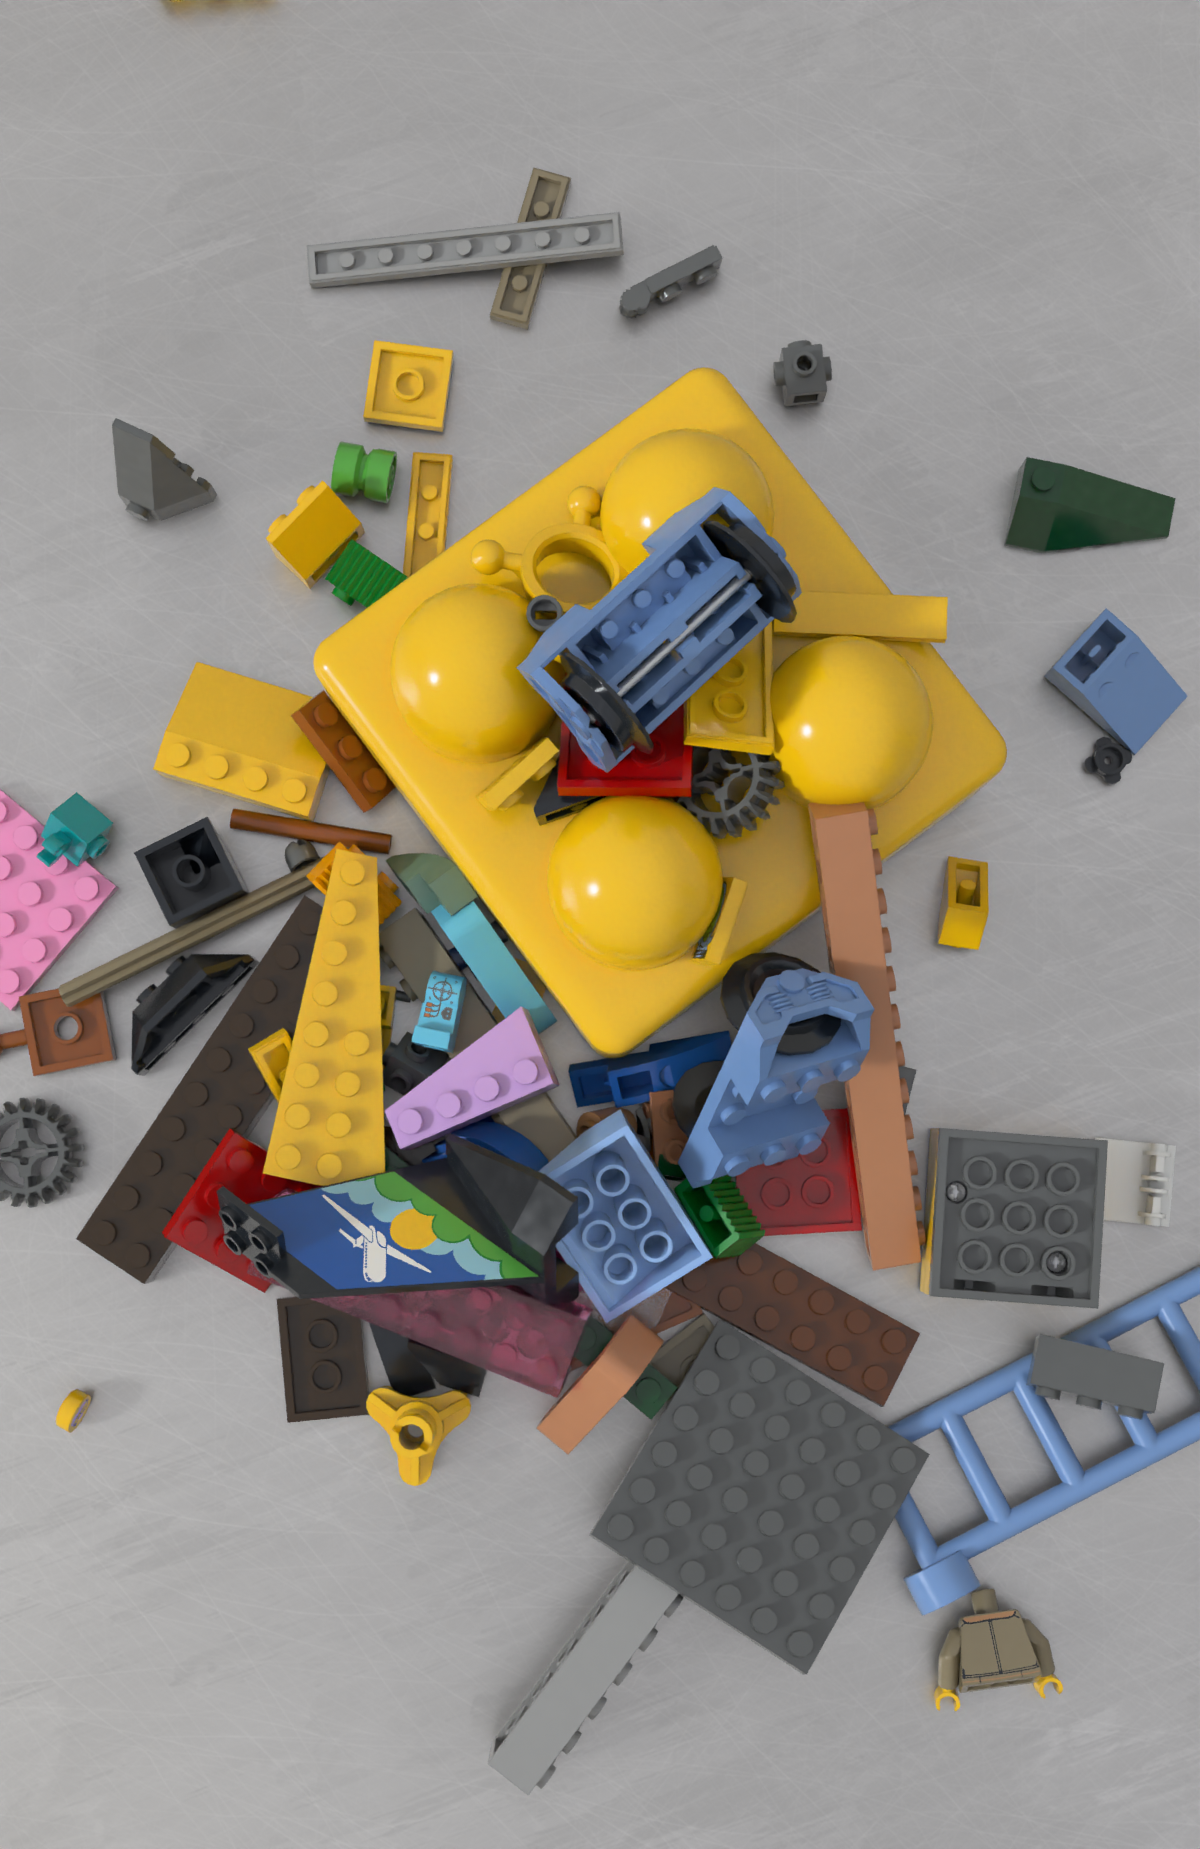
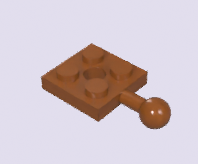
M59 988L19 996L24 1029L0 1034V1055L4 1049L28 1045L33 1076H41L116 1060L103 991L72 1007H67L59 994ZM65 1017H72L78 1024L77 1034L70 1040L62 1039L57 1032L58 1023Z

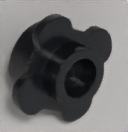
M1102 737L1096 741V750L1091 757L1085 760L1084 766L1087 772H1096L1104 777L1107 784H1116L1121 779L1120 772L1132 761V754L1128 749H1123L1120 745L1112 743L1110 738ZM1106 757L1111 758V764L1105 763Z

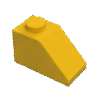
M948 856L939 911L938 944L979 950L989 914L988 862Z

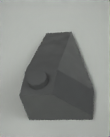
M115 418L112 424L117 489L119 497L127 505L125 509L127 512L142 520L147 521L149 516H152L162 521L214 502L217 493L212 485L201 477H198L197 481L192 479L191 476L194 469L174 458L176 454L157 437Z

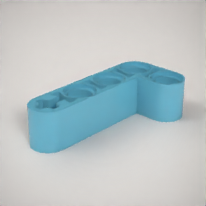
M471 901L452 916L441 904L431 911L447 937L505 1018L522 1006L529 1010L538 1034L557 1022V1019L474 901Z

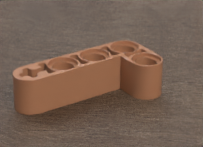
M631 1314L613 1335L603 1351L551 1407L536 1429L566 1454H569L628 1392L662 1346L664 1340Z

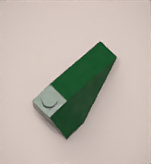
M1026 457L1018 470L1004 546L1038 553H1050L1061 549L1078 547L1083 549L1111 543L1124 544L1166 539L1169 537L1176 498L1069 465Z

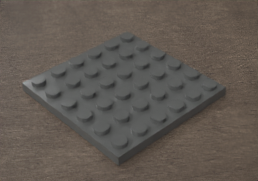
M719 1320L589 1536L798 1672L807 1675L930 1454L724 1321Z

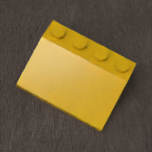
M196 662L165 730L153 770L166 778L314 822L330 767L291 717L295 711L313 697Z

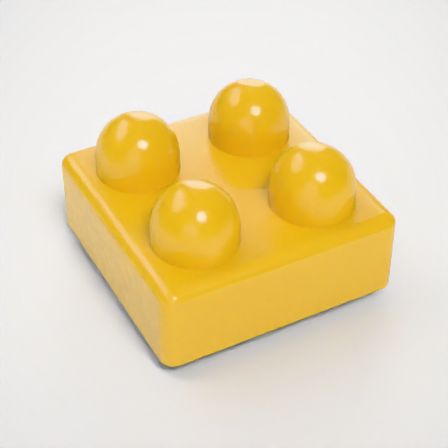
M707 367L696 368L683 375L333 632L319 644L313 659L316 676L334 705L450 860L460 869L479 899L589 1046L597 1054L606 1058H621L634 1051L722 985L723 977L734 962L750 954L766 952L822 910L808 803L853 804L864 802L867 809L873 808L877 820L878 834L871 835L872 849L878 848L883 864L975 795L1002 770L1007 758V747L1004 738L930 642L871 640L857 636L821 638L772 635L773 679L770 689V706L774 722L775 747L769 761L773 760L780 763L781 770L775 775V778L782 780L785 787L774 789L773 796L779 799L780 804L771 805L769 803L765 808L769 812L770 819L755 818L757 830L749 831L743 827L741 837L735 838L727 833L725 839H718L712 835V832L709 834L706 827L695 815L676 803L678 798L665 796H608L590 804L578 813L540 826L533 809L552 769L539 781L535 780L533 782L529 778L519 788L524 792L523 796L506 811H501L498 807L494 811L487 810L476 798L539 739L548 737L560 750L562 719L516 668L528 657L543 632L534 629L527 620L526 611L530 601L525 596L522 580L513 571L501 569L492 575L478 572L472 565L471 552L478 542L489 539L498 542L506 552L523 555L528 542L538 532L553 525L573 523L574 516L570 513L567 503L570 493L577 487L590 486L600 494L602 499L601 510L595 518L591 519L590 526L602 531L612 557L629 574L650 556L642 543L673 514L705 496L713 487L730 491L757 517L766 533L783 547L787 555L785 557L786 561L798 576L801 591L893 595L726 376L715 369ZM718 514L710 515L700 525L703 529V524L706 521H717L726 527L730 526ZM572 552L555 553L544 558L536 568L538 579L546 591L557 599L568 603L585 604L602 598L611 588L610 578L606 570L595 560L582 554ZM536 613V619H547L542 613ZM552 660L543 668L560 685V681L565 677L566 673L562 664ZM731 751V755L736 758L737 764L742 763L746 766L752 764L747 752ZM559 752L552 757L555 762L559 757ZM750 787L746 790L743 799L747 795ZM701 794L703 803L710 812H722L721 804L716 802L715 795ZM735 877L748 882V887L722 963L720 965H703L690 960L695 945L704 936L717 913L722 895L723 878Z

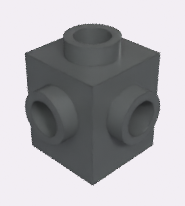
M801 340L788 344V347L782 348L779 362L773 363L775 386H782L784 406L824 402L827 393L826 381L832 380L830 357H823L822 344L811 345L810 341Z
M406 1032L398 1045L391 1042L382 1056V1065L385 1066L383 1071L384 1085L402 1095H406L444 1066L449 1057L443 1051L418 1046L411 1042L413 1034Z

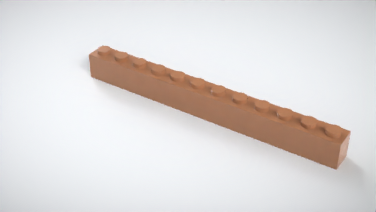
M864 802L853 804L808 803L830 974L858 982L875 1009L870 1023V1049L860 1066L861 1070L850 1080L844 1081L865 1248L873 1271L921 1262L920 1246L926 1245V1237L922 1221L916 1220L915 1211L922 1210V1202L918 1186H912L911 1176L918 1175V1168L914 1151H908L907 1140L914 1139L910 1115H904L903 1104L909 1103V1092L905 1078L899 1077L898 1067L905 1066L901 1041L895 1042L894 1030L901 1028L900 1016L896 1003L891 1004L889 992L896 991L892 966H886L885 953L892 952L888 928H882L880 915L887 914V904L883 888L877 889L876 875L882 874V862L878 848L872 849L871 835L878 834L874 809H867Z

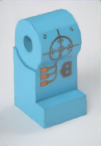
M432 971L427 984L425 1001L422 1003L417 1026L415 1025L411 1042L418 1046L454 1053L466 992V977Z

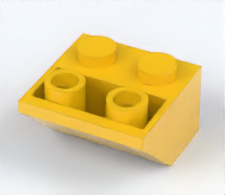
M323 480L316 487L311 485L306 488L296 501L298 506L288 516L285 514L280 515L270 525L268 529L270 534L266 537L275 556L309 589L336 563L350 540L353 539L357 542L365 533L362 523Z

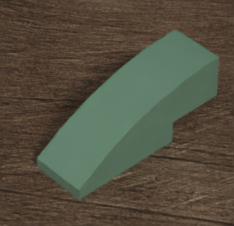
M408 853L391 856L386 860V863L406 891L427 914L441 904L452 916L478 897L457 865L448 858L436 854Z

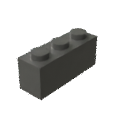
M1039 1334L1035 1339L1026 1385L1036 1387L1035 1395L1060 1400L1061 1393L1077 1397L1076 1405L1101 1410L1102 1403L1118 1407V1415L1142 1420L1143 1413H1155L1164 1363Z

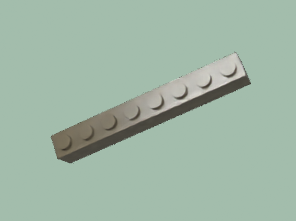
M413 908L379 933V942L382 945L379 947L380 957L390 969L396 966L401 972L404 979L399 983L413 1002L419 999L421 1003H424L427 984L432 971L466 977L418 909ZM467 977L466 992L454 1053L447 1052L451 1059L499 1024ZM547 1092L491 1115L495 1123L507 1126L529 1139L545 1155L549 1162L577 1138V1135Z

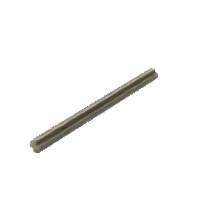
M324 857L60 985L59 994L67 1007H72L316 887L306 875Z

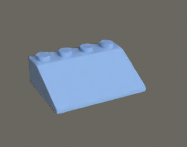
M621 1109L583 1132L538 1171L547 1175L578 1197V1224L556 1244V1248L567 1265L579 1272V1283L606 1323L713 1258L688 1213Z

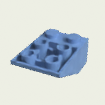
M1107 608L1091 623L1044 676L1133 755L1144 746L1187 698V694L1141 639Z

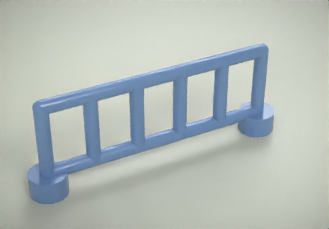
M1200 1266L1060 1339L1111 1350L1108 1341L1158 1316L1200 1392V1341L1180 1307V1304L1200 1295ZM1032 1352L888 1426V1428L910 1442H914L941 1428L989 1519L973 1529L937 1546L910 1492H908L895 1519L921 1567L903 1578L921 1615H926L940 1609L981 1586L968 1561L969 1559L1199 1441L1200 1411L1158 1433L1146 1413H1143L1142 1420L1119 1415L1135 1445L1084 1471L1045 1397L1035 1395L1036 1387L1026 1385ZM1011 1391H1014L1062 1483L1013 1508H1010L963 1418L968 1413Z

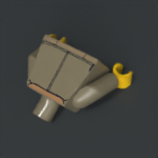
M994 1589L972 1592L971 1599L975 1615L960 1618L958 1627L948 1632L939 1655V1686L934 1692L937 1710L940 1711V1701L946 1696L954 1698V1711L960 1708L957 1687H959L960 1693L1033 1683L1035 1690L1045 1699L1044 1686L1048 1682H1053L1057 1693H1062L1063 1685L1054 1674L1055 1666L1049 1641L1031 1620L1021 1618L1019 1611L1016 1609L999 1611Z

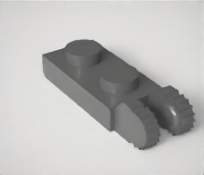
M712 245L646 278L644 281L632 286L630 290L626 289V292H623V295L620 297L622 299L619 303L620 313L627 318H636L637 315L641 316L647 312L650 302L660 298L661 302H666L682 293V286L694 280L699 285L715 277L718 274L716 269L720 268L723 259L717 246Z

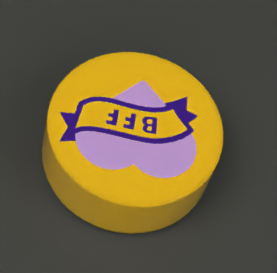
M79 1389L71 1391L58 1410L55 1420L56 1425L69 1433L73 1432L84 1418L91 1402V1396Z

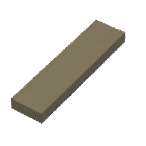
M533 167L517 223L561 218L571 186V178ZM548 263L503 268L490 312V319L528 330Z

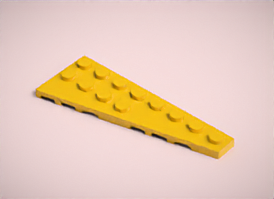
M336 849L263 1169V1174L320 1186L385 1172L377 858L341 849Z

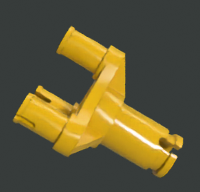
M383 1386L374 1389L369 1394L366 1401V1409L369 1415L390 1436L391 1445L398 1457L400 1477L408 1485H422L431 1476L435 1455L441 1442L449 1432L465 1421L471 1412V1401L467 1393L453 1389L432 1397H413L393 1390L391 1386ZM409 1424L419 1426L423 1434L419 1437L412 1436L408 1430Z

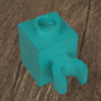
M76 792L50 813L41 837L45 839L42 842L44 849L37 854V858L48 867L55 864L62 855L77 867L89 857L96 859L105 851L110 843L107 836L113 822Z

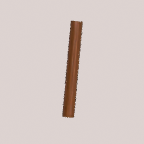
M233 809L230 819V828L293 839H304L329 845H336L340 841L345 847L350 848L355 844L360 850L389 854L392 842L391 834L240 809Z

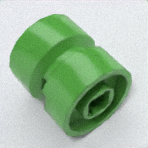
M341 441L333 464L331 489L335 494L355 497L362 490L364 496L369 498V500L388 503L395 481L397 452L373 449L369 454H366L363 445Z

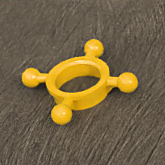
M590 486L577 487L568 497L567 504L570 513L574 516L573 523L553 525L538 532L528 542L523 555L506 552L498 542L489 539L478 542L471 552L472 565L482 574L492 575L501 569L513 571L522 580L525 596L530 602L540 595L552 596L540 583L536 568L544 558L555 553L572 552L585 555L599 563L608 573L611 582L610 590L596 601L578 604L589 610L629 575L612 557L602 531L590 526L591 519L599 514L602 502L600 494ZM554 597L562 606L564 614L575 605L574 603H568ZM542 613L547 619H556L557 613ZM557 655L553 660L561 663L560 655Z

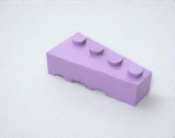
M522 1006L385 1110L401 1150H412L560 1086L529 1010Z

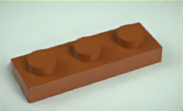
M324 690L291 715L363 813L372 809L396 788Z

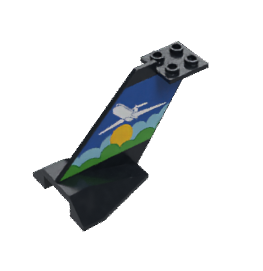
M450 1134L445 1138L447 1158L249 1204L243 1202L224 1186L217 1191L220 1207L219 1216L225 1233L223 1239L228 1248L237 1255L244 1254L253 1261L256 1269L266 1278L272 1277L299 1299L519 1285L545 1305L573 1302L579 1297V1272L556 1257V1244L578 1224V1197L547 1175L454 1134Z

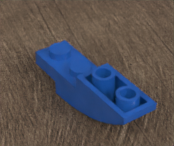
M729 1030L653 1043L649 1045V1051L628 1054L621 1058H605L570 1064L568 1072L577 1108L613 1101L615 1107L619 1108L650 1101L649 1092L674 1089L687 1070L703 1062L723 1061L726 1059L732 1046Z

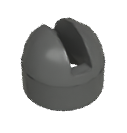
M549 595L535 597L529 603L526 611L527 620L531 626L543 633L564 615L560 603ZM536 613H557L556 619H536Z
M299 839L297 843L294 841L289 843L285 849V861L291 872L320 858L315 847L304 839Z

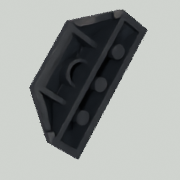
M191 954L187 959L183 955L176 959L165 971L169 976L158 987L155 984L150 985L136 999L139 1005L132 1011L131 1069L135 1074L145 1076L260 962L249 954Z

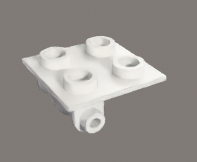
M1095 1137V1140H1108L1103 1220L1169 1227L1176 1146Z

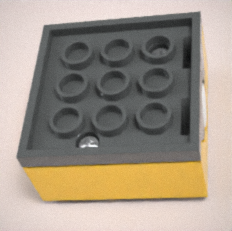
M930 1128L924 1217L926 1245H923L920 1291L934 1297L1098 1309L1108 1140Z

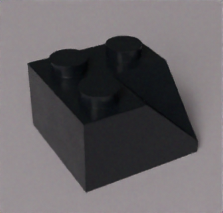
M205 817L134 852L169 926L175 929L249 893L233 858L209 817Z

